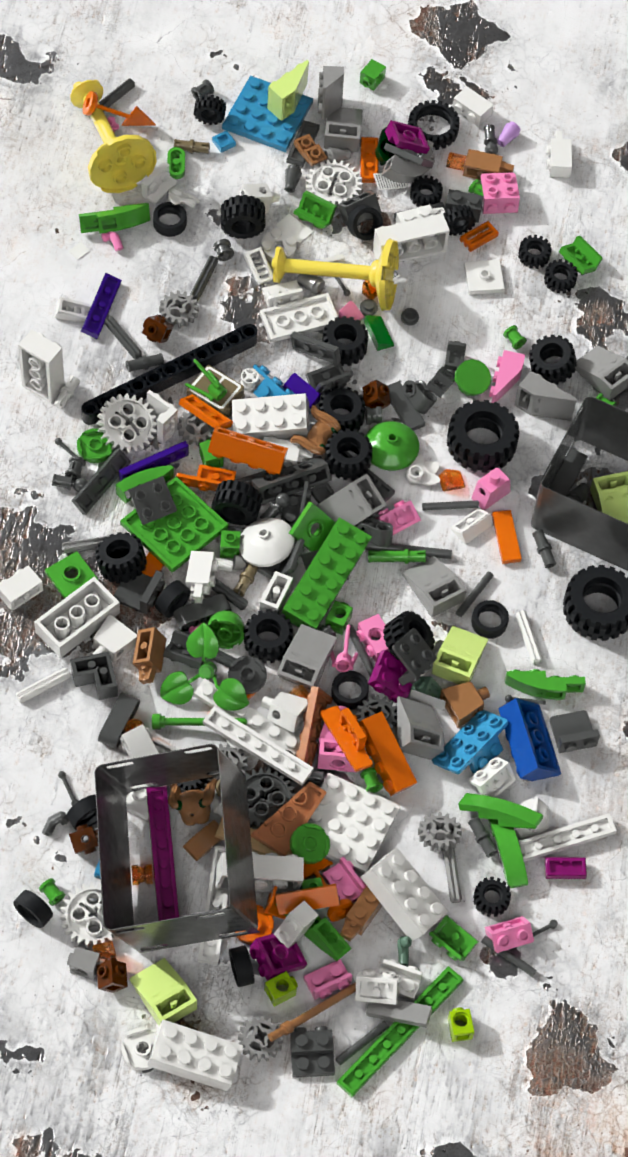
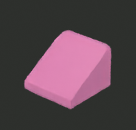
M349 301L339 311L340 319L342 316H346V318L354 317L355 321L357 319L361 321L364 318V315L352 301Z

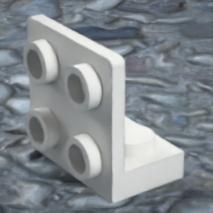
M149 390L147 392V402L149 403L147 409L153 408L150 414L156 415L157 441L163 445L177 431L178 410L173 404L163 400L159 394Z

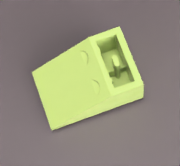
M308 60L298 64L293 70L286 72L280 79L273 81L268 86L267 109L281 121L295 112L307 86Z
M628 471L593 478L590 491L597 510L628 524Z
M452 625L439 649L431 674L456 684L470 682L488 639Z
M165 958L129 978V981L158 1026L162 1020L175 1023L197 1010V999Z

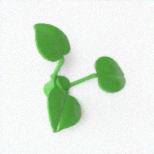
M202 623L189 635L186 648L194 658L202 657L204 664L199 668V673L190 680L181 671L168 675L160 689L161 698L173 704H185L192 699L194 689L190 683L199 677L207 680L213 678L215 687L218 689L213 695L217 706L230 711L247 707L249 700L246 690L239 680L227 678L221 682L220 686L218 685L217 667L213 662L206 660L205 657L208 659L216 657L219 651V642L213 630L206 623Z

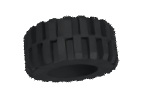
M475 400L472 404L470 402L463 404V408L459 407L450 419L447 434V446L449 447L450 455H454L453 459L457 463L461 462L462 467L466 469L469 467L471 471L475 472L481 470L482 473H485L499 466L503 468L507 465V462L512 460L517 449L520 431L518 430V422L515 421L516 417L513 413H508L509 409L505 406L501 407L497 402L490 403L489 400H484V402ZM475 428H485L494 432L499 440L492 444H480L470 439L467 432Z
M592 565L588 566L587 570L581 569L578 571V574L571 578L563 600V613L568 624H573L572 629L575 632L580 631L581 636L585 638L589 636L592 637L591 640L596 641L597 638H602V641H607L609 637L615 639L619 637V634H624L628 630V577H625L624 572L621 570L618 572L611 566L606 568L605 565H599L598 567ZM592 593H602L611 597L618 608L608 613L597 612L585 603L584 597Z

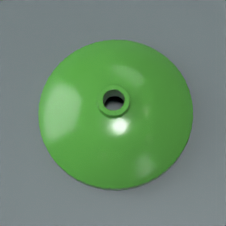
M395 421L379 423L373 426L365 436L372 443L371 463L380 469L388 471L404 469L411 465L418 456V437L410 427L403 423Z

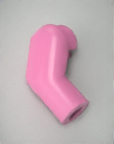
M111 231L101 234L104 242L110 241L113 243L115 251L123 249L120 237L116 232Z

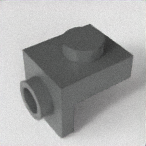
M448 341L445 369L456 371L458 366L464 362L466 343Z

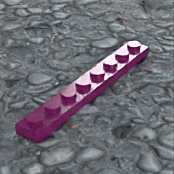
M167 786L146 788L157 914L158 921L179 918Z

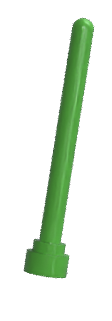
M152 714V729L161 730L165 726H205L203 724L205 718H165L161 714ZM235 718L244 725H247L245 718Z

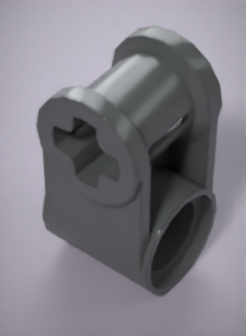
M408 380L403 385V393L413 404L414 409L421 414H426L437 400L436 396L426 388V383L422 380L416 382Z
M369 517L365 523L357 526L358 529L372 536L371 543L379 547H389L392 545V524Z

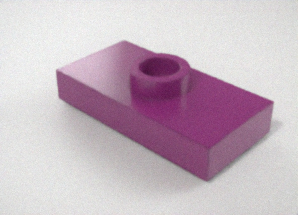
M545 857L546 879H586V858Z

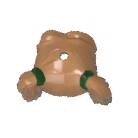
M313 405L311 407V414L317 422L312 426L306 438L294 435L290 441L291 443L301 445L313 454L323 455L327 440L332 437L333 433L337 434L341 426L337 419L320 411Z
M213 779L209 781L204 791L194 789L181 793V788L177 784H171L168 804L172 809L179 811L186 825L205 824L210 818V804L214 799L215 786L218 780Z

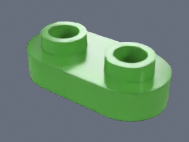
M179 147L171 148L168 151L167 157L169 173L172 178L178 180L185 175V152Z

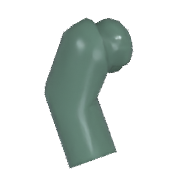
M401 936L397 941L398 962L407 967L409 966V947L412 945V940L409 936Z

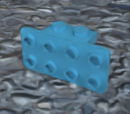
M486 710L477 712L444 746V751L432 759L433 764L455 774L462 773L469 765L472 773L475 774L504 750L498 735L509 724L507 719Z

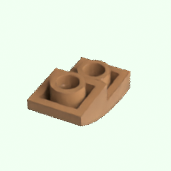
M310 134L294 140L293 144L311 166L327 160V156L319 144H315Z
M215 820L201 829L183 846L195 861L201 859L215 845L222 841L215 837L219 826Z

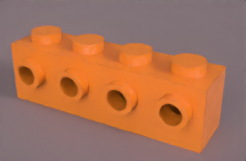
M216 426L208 452L212 453L214 457L229 458L231 462L245 463L250 468H261L269 474L276 475L280 474L283 469L288 448Z
M381 711L361 720L358 724L367 733L366 752L371 756L375 770L383 780L385 790L389 792L390 796H393L415 785L417 781L383 712Z

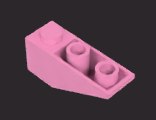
M504 350L503 356L498 357L496 367H499V372L495 371L493 382H496V384L491 386L489 397H492L491 403L497 402L520 380L525 354Z

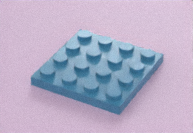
M250 75L222 124V129L286 152L311 108L313 98L302 94L295 112L281 121L267 109L268 86L271 83Z

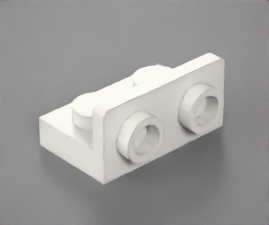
M163 162L142 182V197L155 205L168 193L170 188L177 184V180L170 176L168 163Z
M297 280L262 288L268 308L303 299L304 291L303 288L299 287Z
M494 757L469 779L470 784L477 787L480 795L495 798L516 781L509 762L499 757Z
M384 959L380 973L392 971L395 972V975H401L398 996L414 1002L423 972L414 966L407 967L401 965L396 960Z
M371 969L363 970V972L356 976L355 1001L396 1005L398 1003V987L401 975H395V972L384 971L381 974L375 973V970Z

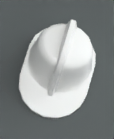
M539 797L524 800L520 805L542 814L543 819L536 829L516 828V832L522 840L546 833L550 817L547 805L539 800Z

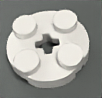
M279 228L272 229L261 241V247L266 259L272 262V259L275 257L277 244H281L286 257L292 259L296 254L297 239L287 231Z
M140 1027L131 1030L126 1035L121 1047L122 1056L131 1069L141 1071L152 1069L147 1064L157 1032H153L149 1028ZM143 1044L144 1047L149 1049L146 1050V1053L142 1054L137 1051L139 1045Z

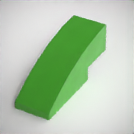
M172 465L159 466L137 472L116 484V494L126 504L131 498H126L125 491L161 476L164 477L167 483L174 478V467Z

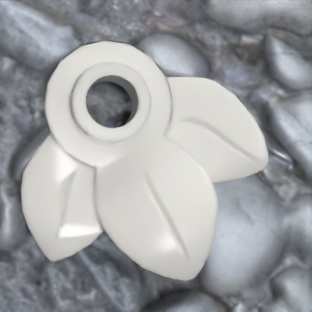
M178 187L168 190V199L174 205L184 203L194 208L195 204L200 202L197 197L184 193Z
M418 454L415 461L410 465L411 467L407 469L406 477L412 483L421 482L427 486L436 485L441 480L436 475L440 463L425 461L422 454Z

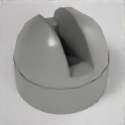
M241 555L233 556V570H243L246 568L247 563Z

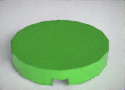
M470 359L458 366L455 371V383H457L462 393L469 396H477L488 389L491 383V374L484 363L479 360Z
M95 428L84 431L80 438H78L77 452L87 462L101 463L111 456L114 449L112 450L113 444L111 443L105 445L107 438L101 439L104 433L98 432L99 429Z
M306 823L299 826L292 833L290 849L292 854L304 857L305 864H315L322 861L328 855L330 839L322 827Z

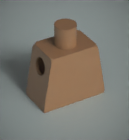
M472 682L444 688L440 694V699L446 701L445 708L457 728L469 722L477 712L482 711L484 708L483 700L490 697L486 687L476 690Z

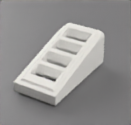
M262 247L245 252L244 259L257 284L262 285L272 281L273 272ZM259 257L258 260L252 261L253 258ZM262 262V265L255 267V264ZM265 268V271L257 272V270ZM262 275H269V277L260 279V276Z
M60 297L56 304L54 318L85 322L87 316L84 315V311L88 310L89 312L91 305Z

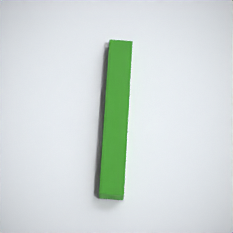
M448 966L413 1003L432 1006V1015L463 983L464 979ZM394 1022L337 1081V1085L350 1097H353L420 1027Z

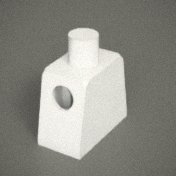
M266 183L241 185L239 195L254 196L264 203L265 214L269 212L271 203L279 202L280 200L278 191L271 192Z
M110 614L93 637V646L96 650L91 655L109 652L111 661L115 662L135 648L137 634Z
M280 692L274 699L267 696L263 697L261 707L269 710L267 716L269 721L293 733L304 722L303 717L308 706L306 698L285 692Z

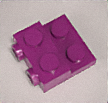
M392 120L389 122L385 130L389 142L395 144L400 149L412 150L415 153H428L430 148L421 128Z
M386 650L381 651L368 684L376 692L384 694L394 703H397L398 696L408 698L413 685L410 682L403 686L398 679L408 670L394 655Z
M274 934L256 938L250 945V956L252 959L257 960L259 974L261 977H265L267 981L286 971L290 973L304 969L308 965L297 942L290 948H287Z

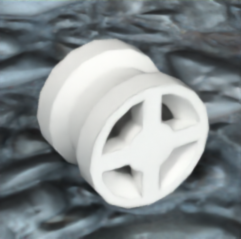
M247 368L241 373V385L244 386L245 391H254L259 385V373L253 368Z

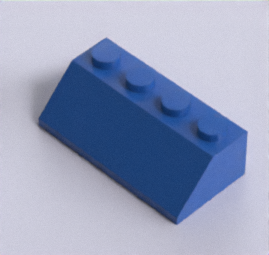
M515 698L498 708L500 717L507 719L509 723L505 727V736L509 741L511 755L514 758L517 767L516 772L520 779L536 781L561 775L540 705Z

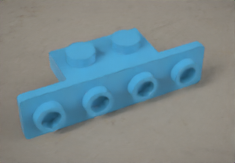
M256 364L253 366L265 378L253 392L258 398L295 394L289 388H283V382L276 376L273 378L269 374L271 371L267 367Z

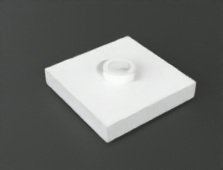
M500 260L464 262L469 295L504 292L505 287Z

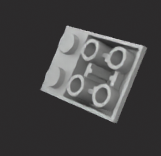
M323 66V72H319L318 114H321V120H325L342 107L344 67Z
M340 107L327 118L324 149L332 147L349 149L352 152L359 151L362 109Z
M596 346L576 361V371L608 400L613 399L628 388V360Z
M530 371L518 385L514 405L529 415L571 421L577 399L572 394L560 389L556 384L545 380L541 375Z
M365 474L316 506L335 522L340 517L353 526H357L369 517L378 514L387 504L368 474Z
M435 556L402 572V575L431 617L465 600L466 589L463 584Z
M301 624L277 671L279 678L310 690L311 686L317 687L337 637Z
M398 696L397 742L402 752L431 760L444 751V733L431 705Z

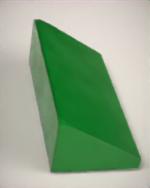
M366 315L364 324L376 350L380 351L393 347L394 343L382 317Z

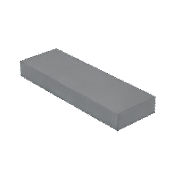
M398 1000L396 1005L369 1002L366 1015L427 1028L432 1013V1006Z

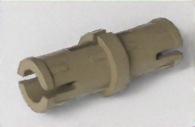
M190 139V141L174 140V147H179L191 154L194 152L209 154L210 142H196L193 139Z
M248 563L245 571L241 572L240 580L233 591L236 593L240 591L239 595L243 597L249 585L254 582V576L258 567Z

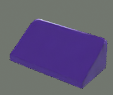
M293 373L283 385V388H289L295 394L306 393L309 400V410L320 401V393L316 392L311 385L296 373Z

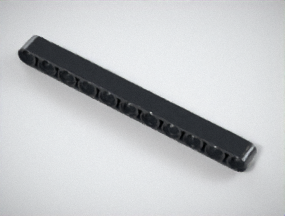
M253 324L241 326L86 401L81 407L83 422L87 425L96 424L101 420L97 415L102 413L100 409L102 406L105 407L104 403L106 401L110 402L112 397H115L117 400L119 394L124 397L128 393L130 399L133 395H136L137 401L140 398L145 400L149 390L153 393H159L202 372L193 362L194 359H197L204 368L207 365L213 367L254 347L257 344V327Z

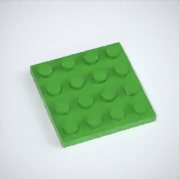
M178 477L173 478L167 483L177 508L176 512L142 525L136 509H134L120 520V525L131 535H136L141 540L142 545L172 573L190 559L191 551H200L221 534V530L228 528V523Z

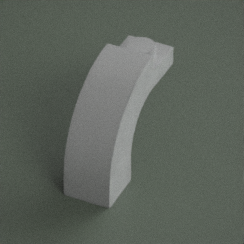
M427 140L430 148L428 153H417V156L434 163L435 160L431 159L434 143ZM394 155L386 162L382 176L397 183L414 182V179H419L420 176L430 169Z

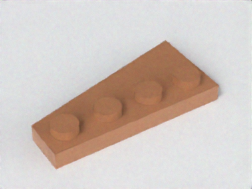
M311 686V691L307 696L308 706L303 717L304 727L300 733V747L296 752V757L310 766L313 764L318 748L316 739L320 737L322 730L321 723L323 719L320 716V711L326 709L327 704H331L333 700L321 688Z
M309 782L251 834V837L280 856H286L290 850L292 833L299 826L309 821L327 792Z

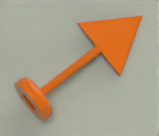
M90 91L84 100V115L90 116L98 108L125 117L126 119L122 126H156L138 106L130 114H126L97 104L98 95L93 91Z
M324 858L315 864L304 863V879L315 874L316 878L321 877L323 886L327 885L319 871L332 865L333 862ZM347 898L339 900L340 905L330 907L327 911L330 921L335 922L345 918L354 905L352 901Z

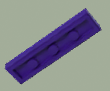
M105 273L80 332L95 339L99 337L122 280Z
M185 440L120 469L119 480L122 481L137 472L166 466L189 455L188 443Z

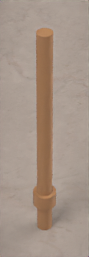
M356 982L295 1019L287 1020L280 1024V1028L268 1034V1039L273 1042L283 1035H289L294 1032V1028L356 992Z

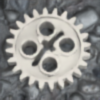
M334 159L333 163H330L329 160H327L326 164L320 162V167L314 165V170L310 169L309 174H307L305 186L307 191L338 207V204L361 194L363 183H361L362 177H359V171L355 172V167L349 168V163L343 165L342 160L338 164L336 159ZM338 174L337 182L334 184L335 176ZM333 187V193L331 196H329L331 193V188Z
M128 393L125 394L124 398L119 394L117 400L115 397H112L110 402L106 401L104 403L105 407H101L100 411L102 413L97 415L101 420L96 424L102 427L99 428L98 432L104 433L101 439L107 438L105 445L113 444L112 450L118 447L121 450L125 449L126 454L130 450L136 453L137 448L142 451L144 446L147 447L150 444L149 441L154 439V436L151 434L157 432L153 428L157 426V423L152 422V420L156 418V415L150 414L153 408H146L149 404L148 402L144 405L142 404L143 398L137 401L136 395H133L130 399ZM123 408H128L130 414L124 413ZM110 420H115L118 423V427L113 426ZM136 421H141L144 427H139ZM124 433H128L131 436V440H127L124 437Z
M91 882L89 888L83 883L82 890L75 887V895L70 892L68 893L70 900L64 899L63 903L66 906L61 907V912L65 914L60 915V920L64 921L61 923L62 928H67L65 935L72 934L70 937L71 941L78 939V946L85 942L86 948L89 947L90 943L93 944L94 949L97 948L98 943L105 947L106 940L112 944V936L118 937L108 931L101 923L103 922L101 882H99L97 887H94L93 882ZM91 898L98 900L94 905L89 904L87 901ZM82 913L84 918L77 920L74 918V915ZM90 913L93 914V915H94L95 913H97V917H95V916L90 917ZM92 926H97L100 928V930L96 933H92L89 931V928Z

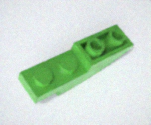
M149 203L113 207V210L79 214L81 233L99 231L101 234L114 232L150 221Z
M515 669L507 671L505 676L506 685L522 693L545 699L565 700L566 693L583 692L586 685L585 677L577 675L546 677V671L538 669L530 671Z

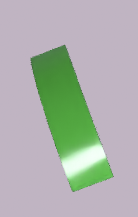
M488 819L492 836L495 837L503 863V872L507 886L510 889L527 886V873L514 827H500L498 820Z

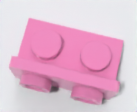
M401 500L393 504L395 508L390 511L386 508L378 512L379 516L376 518L392 524V536L421 521L411 500L407 502Z
M344 857L340 858L338 864L322 873V877L328 885H337L339 900L347 898L354 903L367 886L355 873V867L352 862L347 861Z
M523 916L485 927L486 935L492 940L496 953L534 942L531 923Z
M341 959L305 975L303 979L314 1000L318 998L325 999L337 989L343 990L350 986L352 974L347 972Z

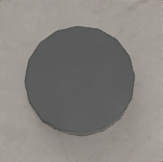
M242 656L230 664L228 678L239 680L243 684L246 694H253L265 685L267 673L263 662L258 658Z

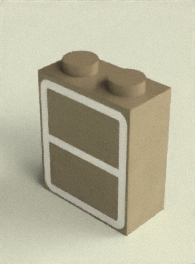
M207 365L205 370H210L220 384L227 390L226 395L219 401L215 399L210 401L200 393L187 388V396L193 394L224 416L230 417L232 414V400L245 398L244 386L212 366ZM201 372L191 385L209 393L208 387L211 382Z

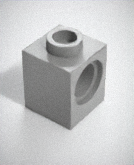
M75 947L74 953L69 954L67 961L70 973L94 979L97 965L100 963V953Z

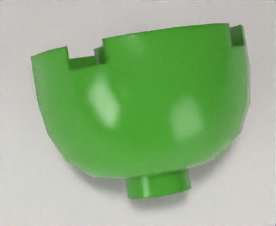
M223 610L215 613L209 619L207 625L215 633L219 642V648L231 649L234 645L238 644L239 646L242 643L245 625L238 614Z

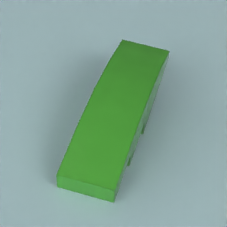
M466 793L458 803L461 811H476L481 819H496L500 827L536 829L543 819L542 814L525 806L486 795Z
M318 916L304 934L317 947L336 961L352 949L326 917L321 919Z

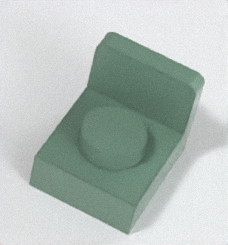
M420 676L421 678L413 683L411 690L440 698L442 688L431 676Z

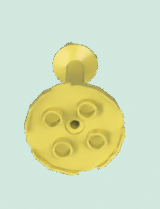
M98 80L76 82L70 94L72 104L78 108H83L84 100L90 91L97 93V104H99L103 95V87ZM96 108L90 117L104 144L91 156L88 164L89 178L95 186L100 187L106 193H122L132 190L138 186L137 182L153 172L157 162L156 151L148 139L139 135L116 137L103 110Z
M389 238L379 259L373 261L371 266L290 259L286 257L283 247H276L275 257L272 259L274 283H280L285 273L369 280L371 286L376 288L381 310H391L397 287V284H394L393 281L394 270L399 268L397 241Z

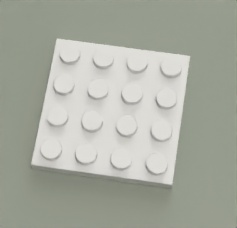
M328 772L320 787L327 793L307 823L322 827L326 835H328L330 849L326 857L337 862L340 861V858L344 857L347 861L352 862L355 870L364 874L370 869L401 805L373 792H367L366 789Z

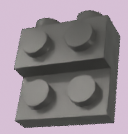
M326 1026L316 1027L315 1031H307L304 1027L295 1028L294 1032L290 1033L292 1077L334 1076L332 1030H328Z

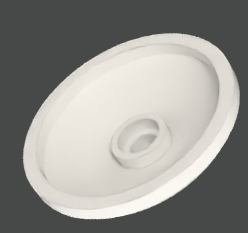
M263 518L251 523L240 536L239 551L246 562L257 567H269L282 562L290 555L295 545V538L289 534L292 529L291 526L278 518Z

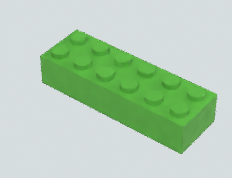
M339 517L282 609L281 614L283 613L286 616L285 620L289 619L298 628L303 624L317 630L367 548L372 536Z

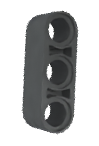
M217 594L203 599L202 604L191 603L176 609L173 615L180 630L186 632L189 631L191 626L195 627L200 623L208 624L209 619L215 613L223 610L232 611L225 594Z
M120 693L100 731L99 742L116 749L119 747L121 735L126 733L138 710L140 699Z

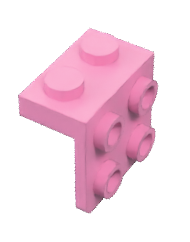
M482 174L483 214L518 213L520 196L516 174Z

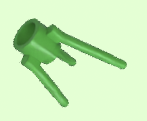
M194 359L193 362L211 382L208 387L209 393L189 383H185V386L207 397L210 401L213 399L216 401L221 400L226 395L227 390L210 370L206 371L197 359Z

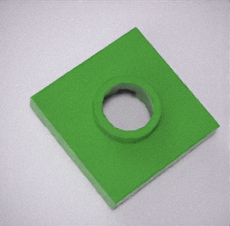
M308 502L289 534L297 541L299 539L305 540L303 546L310 552L320 549L336 522L314 503ZM318 523L319 529L317 528L316 532L312 535L311 527L313 524Z
M77 551L45 569V574L64 599L93 577L98 580ZM71 569H76L78 575L75 578H67L65 573Z

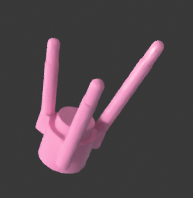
M349 624L346 627L343 652L339 653L335 658L332 650L330 655L332 667H336L340 672L353 670L354 663L359 655L356 652L351 659V656L348 654Z

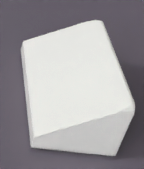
M477 508L452 526L451 530L462 542L467 544L491 527L493 520L490 513Z

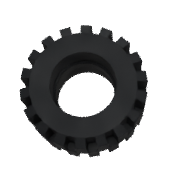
M236 195V197H230L229 200H225L221 205V229L225 234H229L230 237L237 239H247L258 236L264 231L266 226L265 206L260 199L254 196Z
M342 316L341 319L336 317L335 321H329L328 325L324 327L322 341L339 347L340 363L342 366L344 364L352 366V363H359V360H362L364 355H366L369 337L368 330H365L366 326L361 324L360 320L357 319L355 321L354 317L346 318V316ZM349 339L352 341V343L343 344L338 342L337 340Z
M546 335L543 336L542 340L539 338L536 341L537 344H533L531 346L532 350L529 351L532 372L541 375L545 380L556 385L561 381L562 383L566 382V378L570 379L572 373L576 371L575 367H577L572 343H569L567 338L563 339L560 335L558 337H555V335L547 337ZM552 356L561 357V360L556 363L544 362Z
M340 386L339 389L333 387L332 391L327 390L325 395L321 396L319 410L337 419L343 431H346V429L359 431L360 426L363 425L365 415V401H363L362 395H358V391H352L350 387L347 389L344 386ZM346 409L350 413L346 415H340L335 413L333 410Z
M341 429L338 431V434L333 433L332 437L327 440L325 449V461L329 465L330 473L332 475L336 474V477L339 479L343 477V480H347V478L355 480L356 477H362L363 473L366 474L371 466L372 443H370L368 437H365L364 433H358V430L355 429L354 431H350V429L343 431ZM351 451L356 453L357 456L346 458L340 455V453Z
M237 480L222 481V483L218 484L211 509L226 522L241 526L250 525L257 520L263 502L262 494L252 485Z
M117 532L116 535L111 534L110 537H105L103 542H99L98 548L95 550L100 573L109 582L113 583L116 581V584H121V582L128 583L129 580L132 579L133 581L136 579V576H140L146 568L147 560L141 540L134 534L130 535L128 532L124 534Z
M261 610L258 611V615L254 613L251 619L247 620L244 629V644L246 651H249L251 657L255 656L259 660L261 659L263 663H267V661L275 663L276 659L278 661L283 659L293 640V627L290 625L289 619L285 620L286 616L283 613L279 615V611L276 610L274 613L270 612V610H266L263 613ZM263 632H273L279 638L274 641H264L258 635Z
M413 611L401 613L384 626L383 637L386 641L385 644L397 660L399 658L392 650V646L413 628L419 632L430 649H434L435 639L433 638L434 635L430 626L424 618L422 619L419 614H415Z

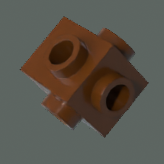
M157 314L148 317L144 321L142 334L146 335L147 339L152 342H167L174 325L167 322L165 317Z
M374 380L362 387L365 406H370L371 408L381 406V409H384L390 405V391L386 384Z
M88 824L76 827L77 831L69 834L75 854L84 852L87 855L97 851L96 847L99 846L98 829L95 830L93 826L88 827ZM85 836L89 837V841L87 843H85L83 840Z
M108 958L105 962L97 965L98 989L114 993L128 987L126 963L117 961L116 958Z

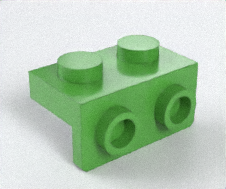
M306 190L303 193L299 207L294 210L293 214L303 221L313 223L316 228L324 229L331 224L337 206Z
M580 235L576 237L572 244L562 246L559 250L564 259L568 260L569 263L572 262L573 267L576 266V271L581 275L596 271L603 259Z
M448 915L443 918L434 931L429 933L432 937L431 941L439 948L442 946L448 950L447 955L455 961L458 959L464 961L479 942Z

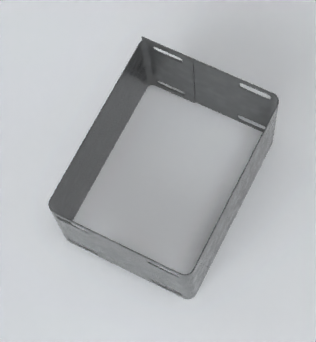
M587 397L583 401L541 478L531 526L536 530L542 529L545 534L628 571V524L549 489L576 441H584L628 461V412L597 398Z
M206 744L97 766L94 774L104 927L141 953L259 933L260 931L257 930L258 918L245 774L215 744ZM206 747H212V748H213V749L204 750V751H199V752H194V753H187V754L184 753L185 751H190V750H195V749H200V748H206ZM127 762H133V763H134V764L125 765V766H120V767L107 768V766L116 765V764H121V763H127ZM219 770V773L207 774V772ZM219 776L229 906L224 909L134 925L126 807L127 795L130 792L144 790L149 787H160ZM154 782L157 783V784L151 785V786H145V787L134 788V789H131V788H130V787H132V786H137V785H142V784H148V783H154ZM223 913L218 915L206 916L211 914ZM137 927H144L143 929L134 930ZM167 944V946H163V947H157V948H151V949H145V950H141V949H140V948H145V947H151V946H157V945Z

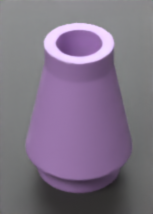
M512 121L506 123L497 139V143L501 147H505L519 136L520 127Z

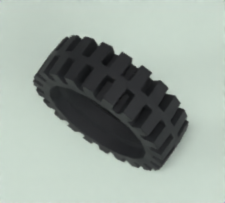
M427 100L424 104L421 102L411 110L408 125L418 127L417 121L426 115H436L446 119L450 124V129L441 135H431L423 132L426 141L429 140L434 143L433 147H435V150H439L440 146L444 149L446 145L450 146L458 135L460 124L458 113L454 111L452 106L449 108V104L445 103L442 105L443 101L436 103L435 100H432L429 103Z

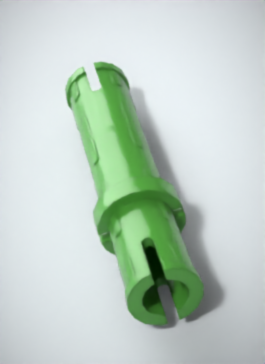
M369 550L368 562H405V564H409V562H426V550Z

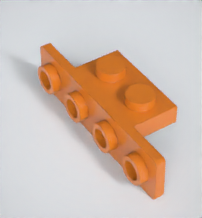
M200 464L197 476L177 473L176 477L188 488L191 486L201 491H216L218 484L222 483V481H235L236 471Z
M338 706L321 710L320 716L354 771L358 772L372 767L373 762L364 749L367 733L358 724L356 715L352 714L349 708L340 711Z

